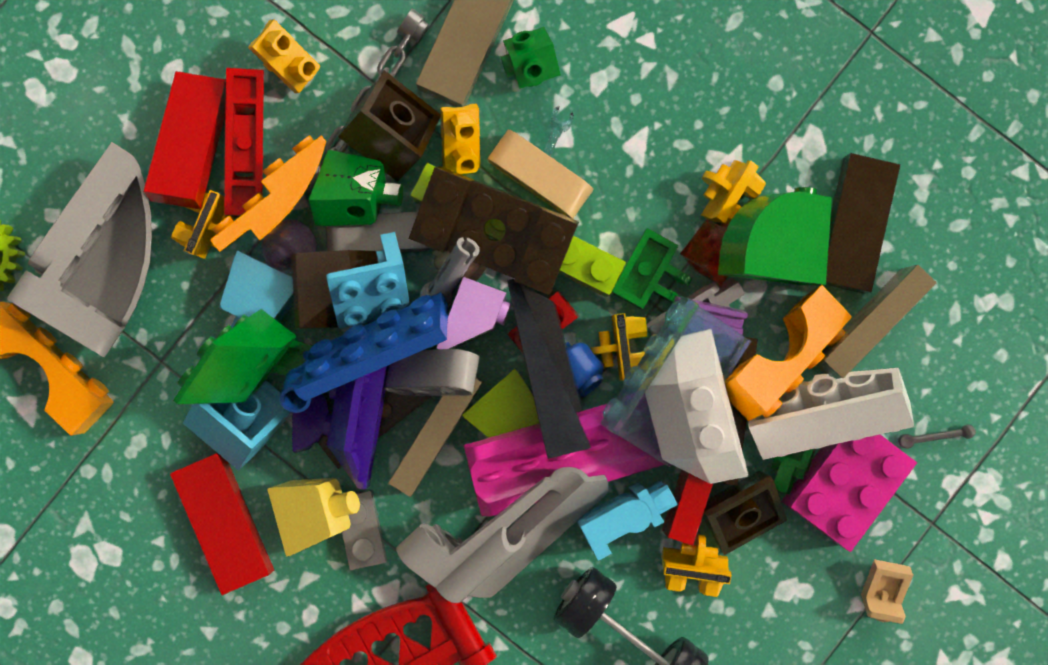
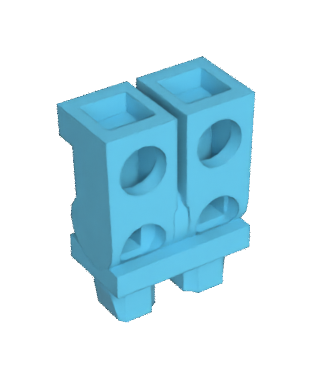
M659 480L645 488L641 484L636 483L628 487L631 493L620 494L589 510L577 520L598 561L612 554L607 545L608 543L629 532H642L649 524L655 528L664 523L660 514L678 505L667 484H663Z

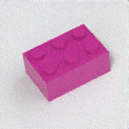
M880 434L860 440L825 446L812 459L804 480L798 478L794 483L791 493L786 494L781 502L837 545L851 552L916 466L917 462Z

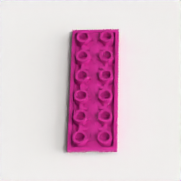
M645 393L577 413L590 442L591 448L548 459L540 423L463 445L481 516L498 515L541 479L549 477L555 470L562 467L580 469L588 477L605 475L609 482L669 464L662 460Z

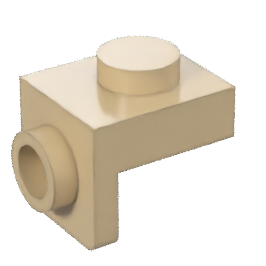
M874 559L861 593L868 617L881 622L903 624L906 616L902 603L913 578L910 566Z

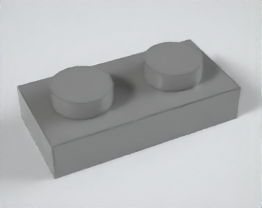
M373 490L356 493L360 502L359 511L349 515L351 526L342 532L350 570L387 562Z

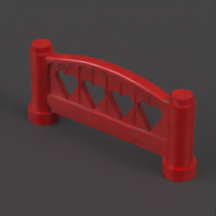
M427 584L425 587L428 593L425 596L399 602L359 618L328 638L300 665H340L344 659L352 660L354 654L358 651L366 653L368 665H394L375 655L372 651L373 642H384L386 635L389 633H395L400 638L399 665H453L457 662L459 665H487L497 657V654L490 642L485 643L463 603H452L440 595L436 587ZM420 615L429 616L432 620L431 648L407 637L403 631L404 625L409 622L416 623Z

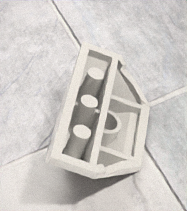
M707 329L674 337L643 386L662 460L710 484L748 477L712 330Z

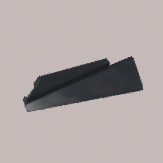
M515 279L507 280L547 457L549 459L591 448L590 442L577 413L583 411L556 303L527 286L515 282Z

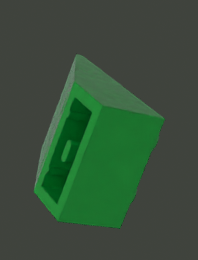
M262 309L250 317L244 314L233 327L230 325L226 326L216 339L211 336L204 342L197 352V356L201 359L195 367L192 365L181 376L177 384L182 388L173 401L176 404L245 402L260 390L296 338V335Z

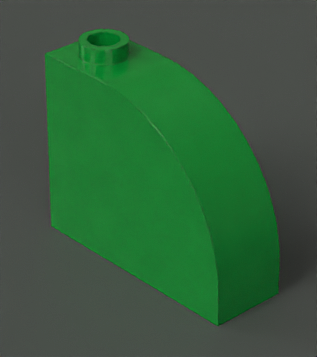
M798 187L794 188V192L764 195L746 203L734 215L724 234L720 249L718 275L797 286L826 285L832 197L817 195L816 188Z

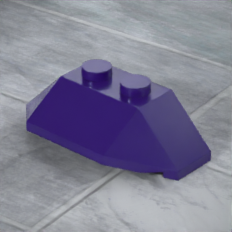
M388 366L330 390L329 398L335 400L332 414L327 413L323 435L328 436L327 446L358 489L365 490L371 483L386 394L384 385Z

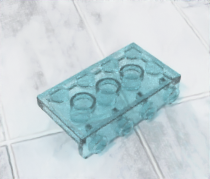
M683 296L667 310L664 325L658 333L652 335L647 341L644 348V356L637 366H633L627 372L623 381L624 387L617 398H613L608 402L603 411L604 418L600 422L610 432L619 435L669 467L672 464L662 460L645 392L682 335L711 329L725 381L751 343L749 339L701 308L698 303Z

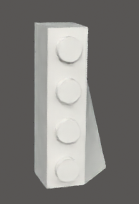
M899 368L849 372L845 378L835 379L829 376V374L814 375L813 381H803L792 392L788 394L785 392L779 398L782 405L771 416L765 418L761 415L749 421L750 432L763 460L914 427L910 400Z

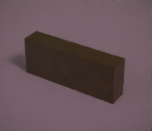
M850 153L843 158L830 217L826 285L862 294L872 292L901 164Z

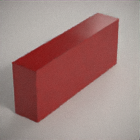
M175 72L143 191L151 202L202 209L226 113V79Z
M681 469L673 493L678 505L668 510L662 527V531L668 538L693 546L713 483L710 484Z
M216 453L170 473L221 595L257 581L275 571L228 461Z

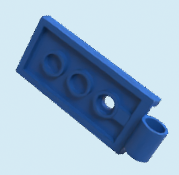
M442 292L433 296H421L406 308L399 311L389 310L380 315L374 322L365 326L361 324L349 328L342 336L333 340L323 339L314 344L310 350L303 352V358L306 362L297 368L291 369L286 374L280 395L281 405L287 411L293 413L303 412L309 407L311 398L446 341L448 303Z

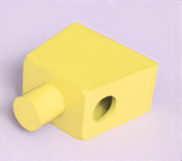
M336 478L291 480L267 489L286 557L349 529L351 526L349 515L357 513L360 508L357 494L353 491L342 493L340 483Z

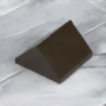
M757 471L739 481L738 486L732 485L710 497L703 513V519L724 555L787 521L774 480L770 475L761 471Z

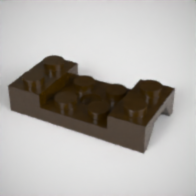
M437 166L434 167L408 239L443 253L445 251L451 253L459 238L463 237L464 242L466 238H470L477 243L480 250L478 256L473 261L474 263L515 279V282L550 295L579 221L444 167ZM490 219H498L505 225L506 232L502 239L493 240L487 236L485 225Z

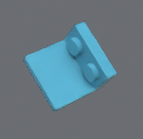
M395 232L380 235L383 250L376 251L377 264L326 275L339 328L374 322L380 315L389 310L399 311L410 306L404 265Z

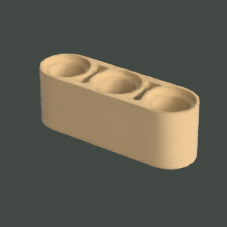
M509 129L487 158V161L500 172L562 215L574 219L593 192V188L586 181Z

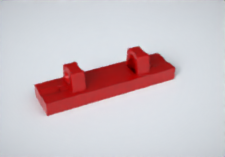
M226 68L225 217L229 215L231 217L242 216L246 213L242 207L246 202L258 193H261L263 196V184L261 181L263 180L264 70ZM235 172L253 173V175L249 177L237 176Z

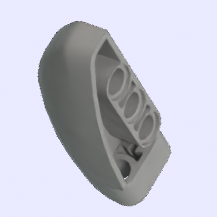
M110 143L30 257L28 265L33 267L35 272L41 275V278L26 270L6 298L104 358L126 327L137 307L150 265L152 244L151 210L148 197L143 192L145 182L141 169L133 155L115 143Z

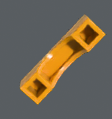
M823 285L803 296L783 318L789 334V349L783 361H772L757 354L741 363L725 379L729 401L748 421L761 415L765 418L771 416L782 405L779 398L785 392L787 394L792 392L804 380L801 376L806 368L808 370L812 369L825 357L822 350L827 345L832 346L844 336L846 331L843 327L852 316Z
M0 302V359H8L18 354H24L38 362L45 371L49 382V397L44 411L70 436L85 434L114 403L107 395L109 390L96 378L92 377L90 379L81 370L83 365L76 357L68 352L63 353L55 345L57 340L49 331L42 327L37 328L29 320L31 317L29 312L14 303Z

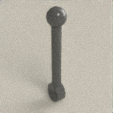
M967 424L958 430L920 436L903 434L899 437L898 442L901 447L909 449L916 443L960 436L970 439L974 437L976 430L972 425Z

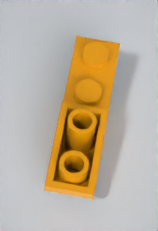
M309 135L292 148L296 155L286 163L279 158L262 171L266 178L261 183L270 194L264 198L261 193H258L242 206L246 213L235 221L229 215L212 228L216 235L210 241L219 252L250 229L261 240L290 213L303 196L321 161L326 140L322 135L315 141Z

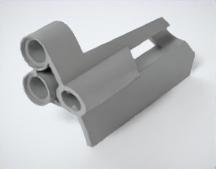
M562 467L555 470L549 477L541 479L464 542L460 537L456 539L437 524L434 526L420 524L396 547V551L408 568L436 587L440 595L452 603H460L467 596L492 598L608 494L607 478L605 475L588 477L580 469Z

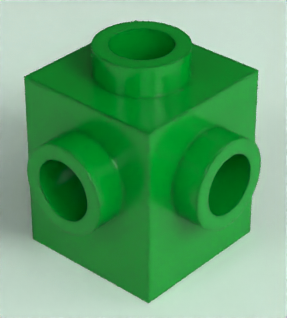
M545 27L532 31H521L512 38L503 40L506 55L501 56V61L507 78L514 76L519 89L527 86H537L545 80L561 75L554 45Z

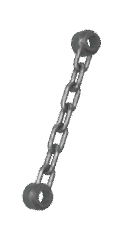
M412 8L397 31L399 35L404 37L399 46L390 47L377 66L379 75L383 70L389 72V68L385 67L383 69V66L394 52L395 58L400 56V59L389 73L394 77L406 59L404 49L409 41L413 39L418 42L429 24L424 21L425 16ZM366 86L359 92L351 105V112L355 110L371 86ZM344 126L337 127L325 144V154L328 150L337 151L335 147L331 149L330 147ZM344 142L339 152H345L349 145ZM323 161L321 164L319 163L307 190L311 191L313 189Z

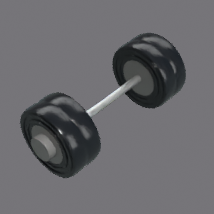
M594 567L586 570L577 581L572 580L561 595L563 600L556 610L554 621L576 638H581L600 618L656 661L655 665H708V655L687 638H678L660 656L604 613L615 594L617 585Z

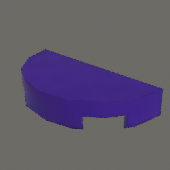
M322 394L311 398L310 405L305 411L299 413L292 412V451L294 453L309 450L323 436L325 418L327 413L330 414L328 402Z

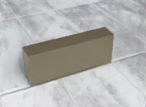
M454 0L416 82L418 90L455 107L466 106L514 0Z
M919 265L901 268L843 327L846 331L844 336L832 346L827 345L822 350L825 357L816 366L824 374H829L833 378H844L937 282Z
M476 377L473 395L442 396L388 484L409 497L414 494L484 382L483 380Z

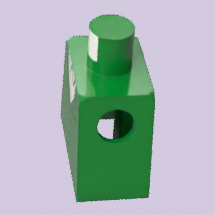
M328 150L309 198L315 226L372 225L377 220L381 205L401 206L403 185L386 183L384 166L378 160Z

